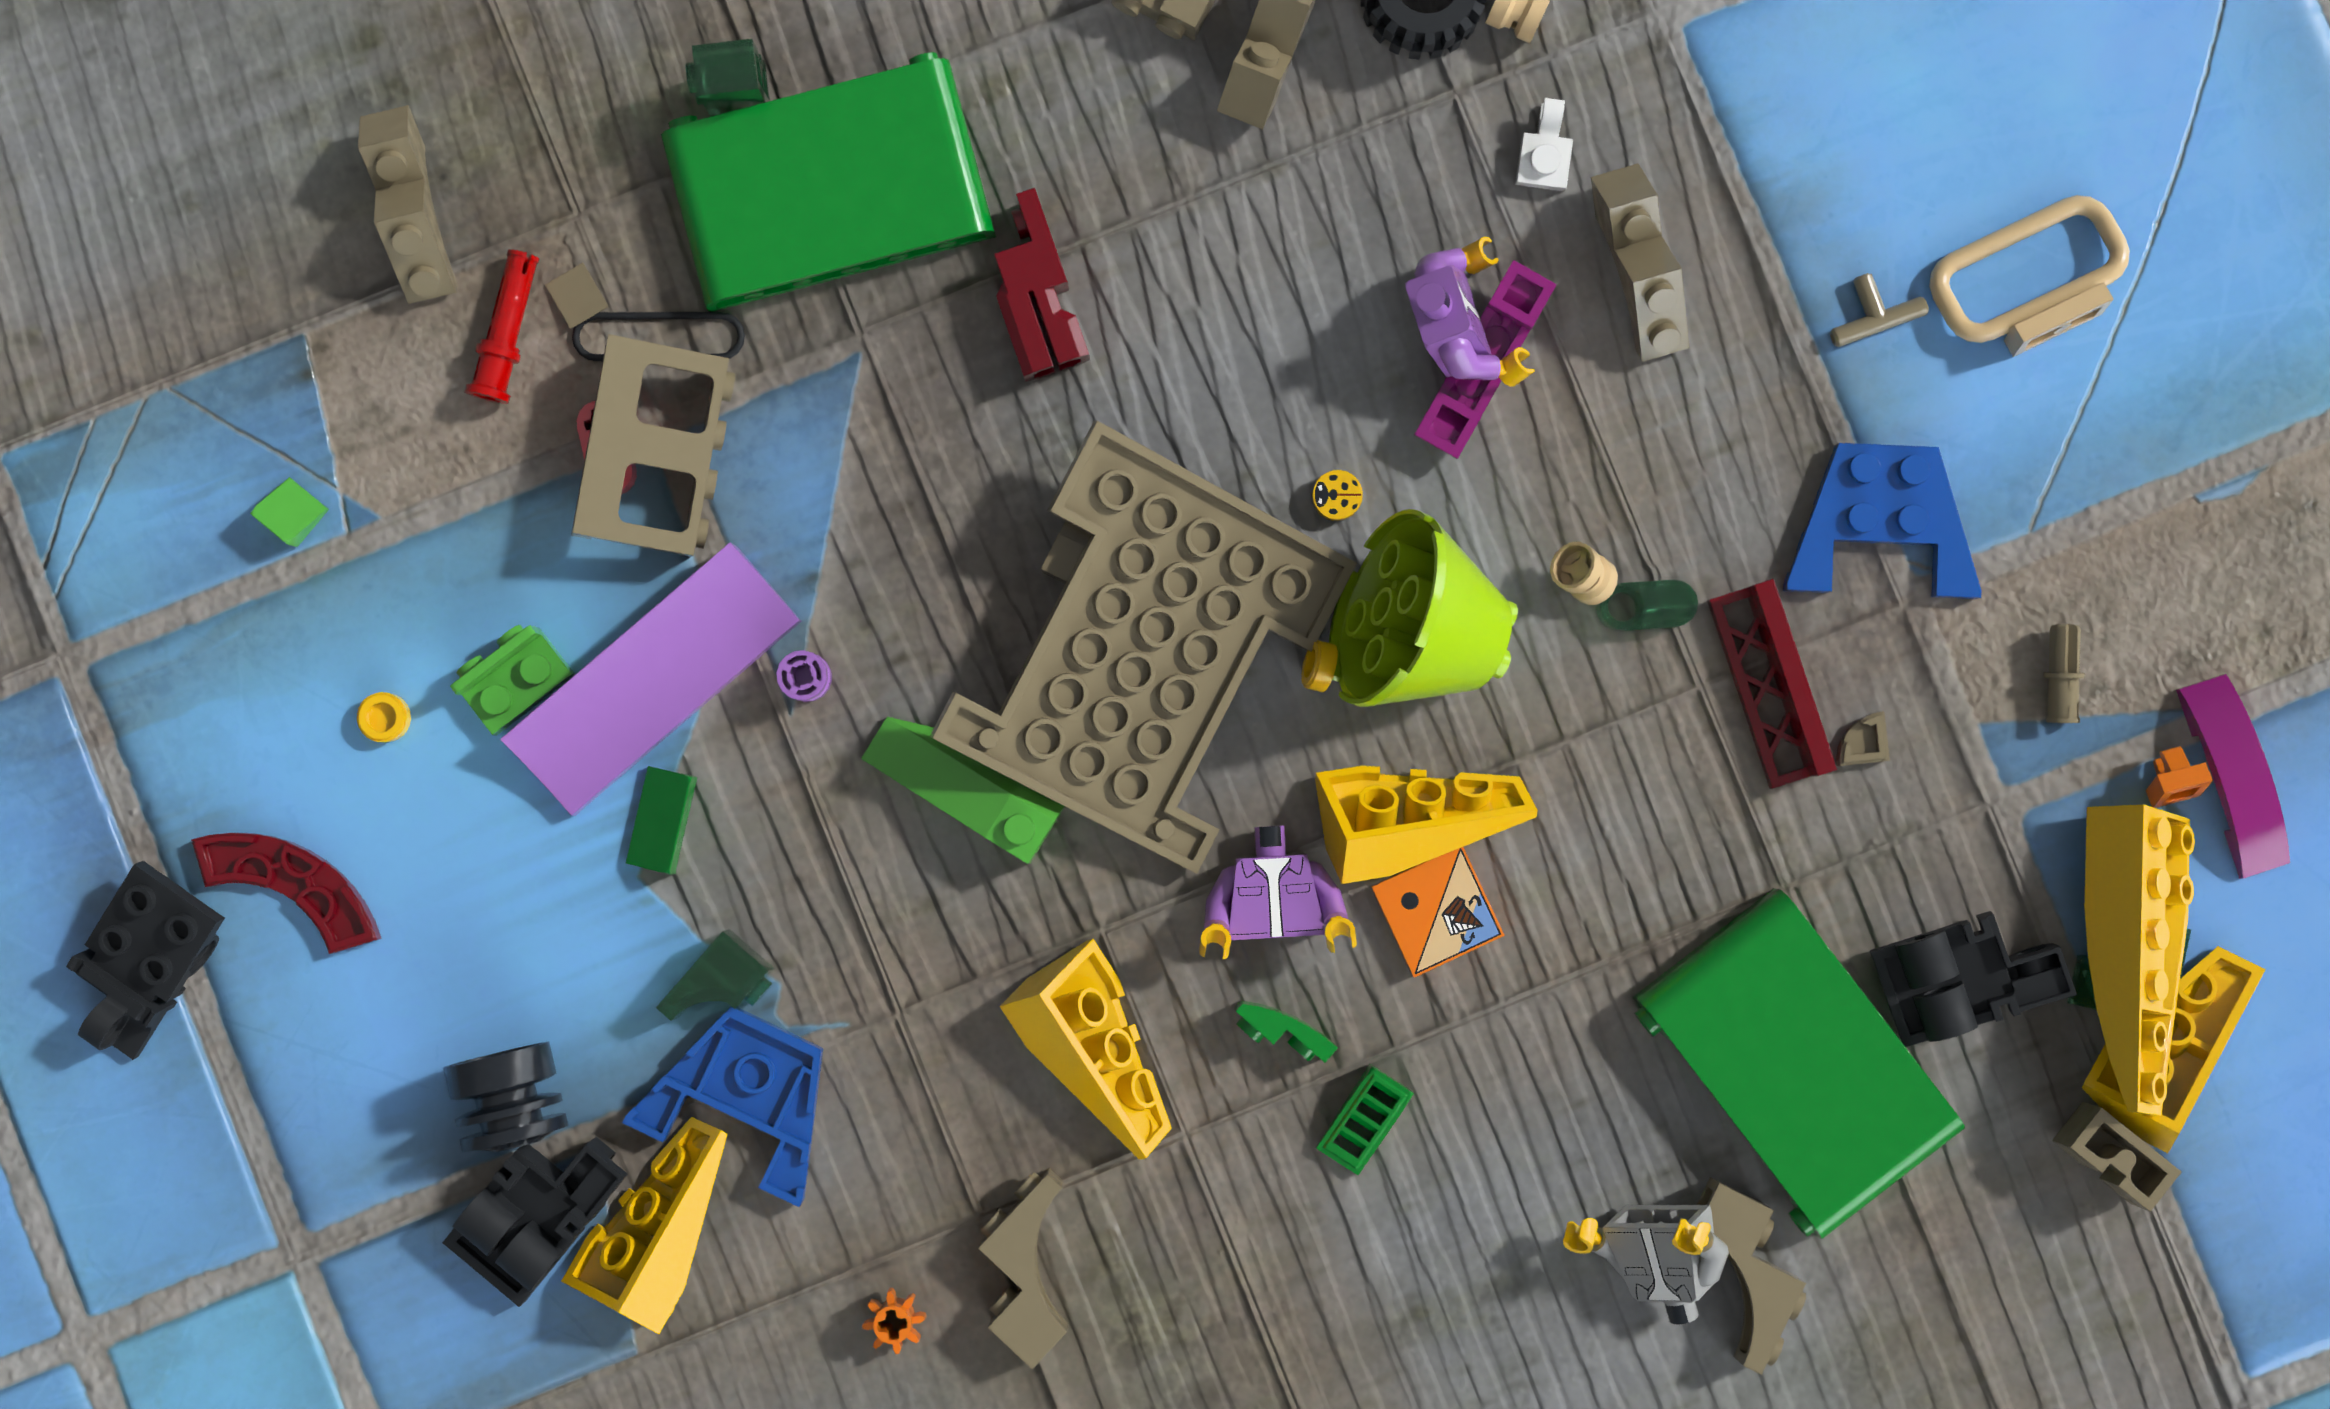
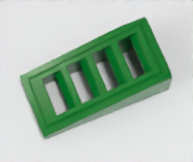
M1369 1063L1317 1144L1316 1149L1356 1175H1359L1414 1093ZM1372 1085L1394 1098L1389 1107L1367 1093ZM1361 1101L1383 1115L1379 1123L1356 1110ZM1349 1118L1372 1132L1368 1140L1345 1126ZM1338 1134L1361 1148L1357 1157L1333 1142Z

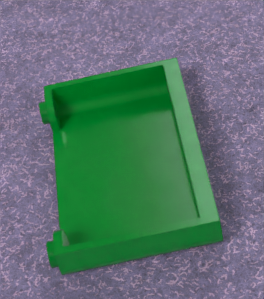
M935 52L914 56L909 59V65L700 120L694 115L679 117L671 120L668 123L669 129L661 134L705 307L709 312L996 237L951 64L948 59L938 58V54Z
M1773 888L1632 997L1640 1007L1634 1014L1642 1026L1652 1037L1660 1032L1666 1039L1671 1041L1791 1197L1789 1200L1794 1209L1788 1215L1806 1237L1813 1233L1820 1239L1826 1237L1965 1129L1962 1120L1799 908L1780 889Z

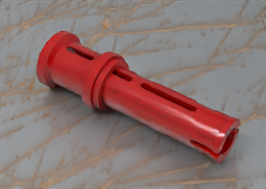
M512 249L507 251V260L486 339H481L480 343L476 345L475 352L479 354L472 383L466 384L464 391L466 394L495 403L509 404L511 396L506 392L513 365L518 364L521 358L520 350L516 348V343L536 266L540 260L532 254L526 257L527 253Z

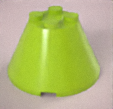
M1414 509L1402 510L1390 516L1365 542L1364 547L1370 549V552L1359 571H1353L1335 606L1329 643L1335 644L1338 650L1337 665L1332 679L1339 682L1342 691L1339 692L1338 696L1347 703L1360 707H1369L1474 691L1484 686L1492 677L1498 679L1503 677L1511 661V654L1507 648L1512 626L1518 615L1517 605L1514 602L1508 601L1433 517Z

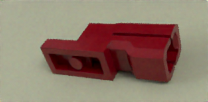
M1035 187L1017 193L1016 196L1020 208L1011 211L1020 239L1030 237L1031 241L994 254L1003 279L996 297L1025 382L1055 373L1031 302L1032 299H1036L1060 371L1090 360L1076 315L1061 309L1057 294L1069 291L1068 281Z

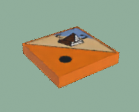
M1464 847L1411 867L1371 886L1414 978L1505 936Z

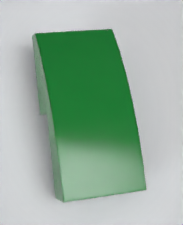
M1240 1001L1235 1007V1011L1242 1016L1236 1025L1258 1044L1265 1037L1274 1045L1284 1032L1288 1030L1293 1035L1287 1043L1309 1062L1316 1055L1326 1063L1338 1049L1336 1044L1321 1032L1286 1012L1247 1001Z

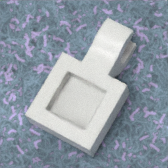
M1545 98L1544 103H1541L1537 134L1523 133L1515 185L1556 191L1566 190L1573 139L1559 137L1565 100Z

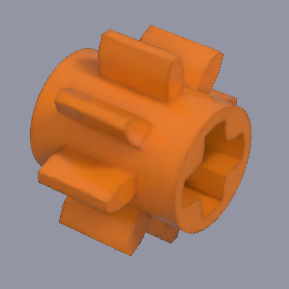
M892 1287L889 1288L886 1296L887 1301L883 1304L873 1298L869 1301L868 1307L876 1316L875 1318L865 1320L862 1324V1329H874L877 1336L873 1344L875 1349L884 1342L892 1344L895 1354H899L903 1345L902 1341L906 1338L914 1343L919 1342L921 1335L913 1328V1325L925 1321L927 1315L925 1312L914 1311L912 1306L916 1296L914 1293L908 1295L906 1300L896 1298V1292ZM890 1310H895L897 1318H906L899 1331H893L891 1323H883Z

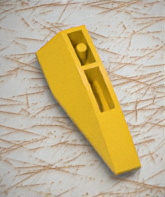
M2144 804L2087 807L2084 908L2088 960L2096 1009L2108 1056L2127 1111L2161 1116L2163 1102L2167 1094L2166 1078L2188 924V905L2192 902L2194 895L2193 882L2189 877V855L2193 852L2195 839L2193 830L2190 827V819Z

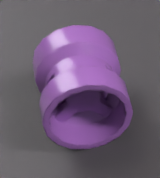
M805 650L794 651L786 655L779 663L776 672L777 683L782 692L790 698L803 702L816 701L823 697L830 689L832 682V673L828 663L819 655Z

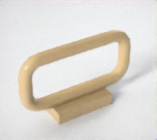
M2076 195L2064 198L1947 254L1936 263L1932 270L1929 288L1935 304L1955 335L1968 342L1983 343L2007 334L2004 342L2012 356L2015 357L2102 315L2113 301L2107 285L2123 275L2129 263L2130 250L2124 234L2107 207L2092 197ZM2081 215L2091 220L2108 249L2109 259L2106 264L1987 322L1976 323L1968 319L1950 288V278L1955 272L2072 216Z

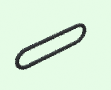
M599 312L574 327L572 334L573 345L579 355L592 361H603L604 354H594L585 350L580 343V332L585 324L593 320H727L736 328L737 342L728 352L710 355L729 359L739 353L745 339L744 329L740 321L733 315L724 312Z

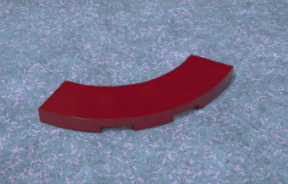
M223 833L191 839L205 887L226 883H245L270 888L284 894L295 901L296 905L313 921L325 941L329 954L382 939L376 921L357 889L338 869L311 850L284 839L256 833Z

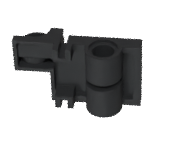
M145 861L134 864L86 941L85 946L89 949L72 956L66 966L106 995L104 1000L83 1021L78 1031V1036L98 1050L114 1046L132 1060L139 1057L166 1012L175 1007L177 1001L174 998L180 996L186 988L183 985L186 980L205 964L215 950L219 941V936L216 935V932L225 917Z
M1991 911L1976 915L1981 929L1979 931L1973 932L1970 922L1965 920L1872 949L1870 953L1901 1042L1905 1047L1925 1041L1935 1042L1968 1033L1976 1029L1980 1024L1993 1020L1996 1022L2004 1020L1999 1006L2007 1004L2011 1014L2017 1016L2022 1011L2077 995L2061 947L2054 943H2047L2008 956L1995 916Z
M598 1137L589 1141L564 1172L530 1144L521 1146L503 1163L504 1167L495 1173L489 1185L461 1213L452 1226L453 1230L442 1243L520 1307L585 1229L584 1226L601 1211L606 1204L605 1202L628 1174L612 1161L616 1152Z

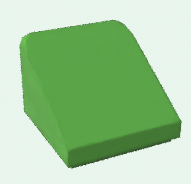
M289 477L258 503L250 514L283 542L298 547L329 509Z

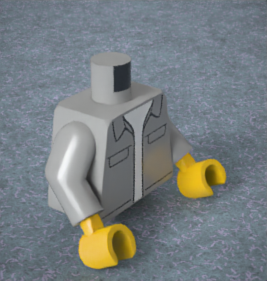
M1625 1205L1603 1229L1598 1227V1222L1593 1218H1585L1582 1220L1581 1226L1573 1221L1567 1222L1563 1238V1245L1572 1252L1587 1254L1592 1251L1605 1258L1624 1279L1632 1297L1637 1301L1664 1302L1670 1323L1676 1325L1692 1322L1699 1316L1695 1301H1698L1714 1283L1719 1281L1729 1254L1728 1246L1714 1234L1710 1205Z

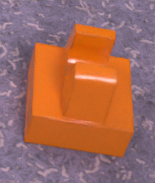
M2179 746L2159 752L2161 758L2154 759L2153 761L2157 776L2145 791L2151 806L2157 808L2201 796L2213 779L2206 762L2190 766L2182 747Z

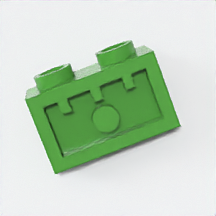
M517 625L511 628L496 641L500 648L485 659L478 655L469 660L457 670L456 673L460 678L450 685L456 695L464 697L492 735L497 736L575 675L538 627L529 625L523 628L521 625Z

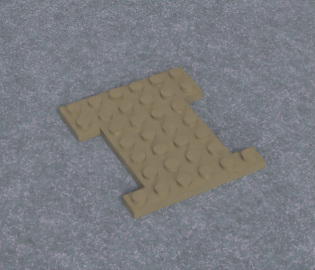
M1093 421L1047 510L1091 534L999 713L996 714L953 691L930 737L1197 874L1220 829L1177 807L1268 630L1304 650L1312 652L1314 642H1317L1357 563L1105 424Z

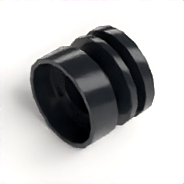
M549 1041L501 1051L443 1067L450 1100H475L476 1109L456 1118V1127L480 1123L482 1131L459 1139L462 1152H499L541 1141L553 1131L568 1126L566 1113L542 1116L541 1108L563 1101L561 1093L537 1094L535 1086L536 1083L556 1074Z

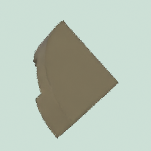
M1884 711L1868 714L1855 721L1846 730L1837 749L1836 766L1890 761Z

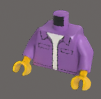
M1484 236L1462 249L1454 248L1422 257L1417 263L1415 278L1407 281L1405 288L1424 346L1447 378L1453 376L1456 379L1496 380L1499 377L1504 384L1513 387L1534 373V369H1527L1521 364L1523 360L1530 356L1529 352L1522 347L1516 348L1502 360H1499L1496 355L1491 354L1466 274L1464 273L1466 270L1470 274H1476L1499 261L1498 258H1487L1483 252L1482 247L1490 244L1492 240Z
M1284 826L1254 827L1256 857L1236 858L1235 865L1221 871L1206 899L1204 931L1200 939L1199 954L1205 957L1206 946L1210 943H1218L1224 949L1222 959H1226L1229 955L1231 940L1325 935L1327 948L1332 953H1335L1333 939L1339 935L1348 936L1351 939L1352 948H1355L1357 945L1355 927L1348 920L1341 891L1322 864L1309 861L1307 854L1286 855Z

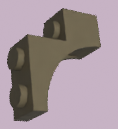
M1316 0L1258 1L1246 39L1233 61L1217 108L1218 112L1263 130L1275 106L1291 60Z
M409 105L360 116L358 149L376 190L374 224L408 304L457 293V281L444 247L432 202L426 168L425 145Z
M1639 163L1591 177L1595 217L1604 233L1617 267L1629 310L1638 356L1644 362L1690 348L1682 268L1662 237L1658 194Z
M1050 1168L1041 1177L1035 1171L1031 1173L1014 1192V1195L1020 1200L1006 1214L999 1208L979 1230L985 1237L978 1249L1019 1287L1016 1292L1008 1287L990 1306L989 1310L994 1316L990 1319L988 1328L1031 1369L1067 1333L1069 1324L1059 1314L1045 1291L1037 1259V1240L1041 1221L1047 1208L1062 1189L1064 1183Z
M1710 1177L1696 1205H1710L1714 1234L1728 1246V1259L1735 1270L1742 1291L1743 1326L1739 1344L1733 1357L1743 1366L1762 1375L1766 1365L1772 1366L1782 1351L1784 1339L1780 1336L1788 1320H1795L1804 1306L1806 1293L1802 1291L1806 1283L1797 1276L1753 1255L1756 1246L1762 1248L1772 1233L1774 1221L1770 1218L1774 1210Z

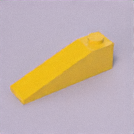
M1365 765L1317 772L1315 776L1325 847L1341 884L1394 875L1536 818L1538 812L1520 776L1460 772L1455 776V779L1427 777V770L1410 769L1409 776L1380 774L1379 766Z
M1090 939L1028 977L999 1007L1026 1048L1141 1160L1149 1156L1172 1127L1153 1073L1148 1069H1143L1134 1042L1141 1039L1136 1025L1128 1026L1119 1000V997L1125 996L1120 979L1095 940Z
M2217 946L2180 978L2166 1078L2167 1094L2163 1102L2161 1116L2127 1111L2108 1056L2106 1044L2082 1086L2083 1090L2099 1107L2106 1110L2140 1139L2169 1153L2266 969Z
M691 1117L652 1161V1174L635 1192L628 1188L618 1201L622 1208L605 1227L597 1224L586 1236L561 1282L660 1334L685 1289L728 1134Z

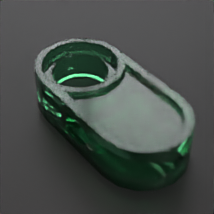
M1680 580L1627 582L1617 584L1613 594L1606 601L1598 604L1596 610L1598 618L1603 625L1613 631L1669 629L1685 625L1693 619L1697 612L1698 599L1693 588ZM1618 593L1627 594L1635 604L1634 615L1625 622L1614 619L1608 610V603L1611 597Z

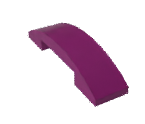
M1515 260L1512 261L1480 317L1491 354L1496 355L1499 360H1502L1516 348L1522 346L1557 285ZM1453 376L1446 377L1414 435L1453 458L1458 459L1501 383L1500 378L1498 377L1496 380L1456 379Z
M2227 674L2176 689L2191 736H2199L2230 828L2225 830L2224 834L2239 878H2247L2289 864L2290 854L2287 833L2272 774L2250 717Z

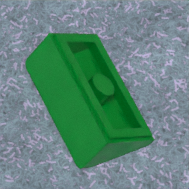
M651 766L647 767L626 858L627 864L669 875L676 873L697 782L696 776Z

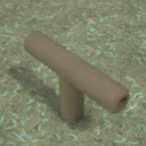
M1870 273L1856 277L1853 283L1866 317L1833 328L1830 332V337L1834 346L1839 348L1927 315L1929 311L1927 301L1920 296L1885 309L1873 275Z

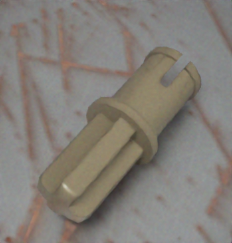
M2055 624L2050 627L2049 672H2043V677L2049 678L2048 717H2046V722L2080 723L2079 686L2080 678H2085V673H2080L2081 629L2075 624Z

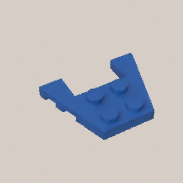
M1856 443L1836 444L1815 497L1814 507L1805 532L1802 533L1797 545V553L1790 572L1787 573L1784 580L1783 591L1832 592L1834 541L1931 545L1933 547L1931 597L1981 598L1982 590L1939 447Z
M733 1005L686 1052L678 1063L657 1082L651 1091L633 1107L622 1123L664 1142L677 1119L687 1095L780 1139V1143L758 1188L800 1207L806 1192L823 1048Z

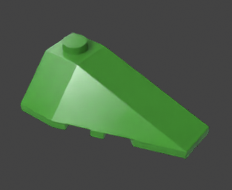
M886 717L861 759L1023 862L1030 864L1065 806L931 738L930 735L934 727Z

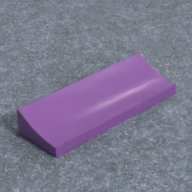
M730 542L500 740L543 783L571 816H576L802 621L741 550Z

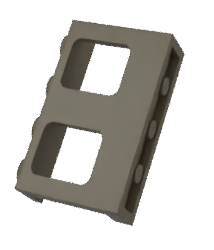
M608 334L571 536L586 539L595 538L665 551L688 558L694 556L695 547L704 549L709 519L701 518L704 498L713 500L718 476L717 470L709 469L712 451L722 450L727 425L726 421L718 420L721 401H731L735 382V373L727 371L729 358ZM657 365L702 374L711 378L712 382L703 432L691 433L645 424L638 420L636 411L643 373L647 366ZM640 464L687 473L693 476L694 482L685 531H668L626 523L620 519L618 511L625 472L629 465Z

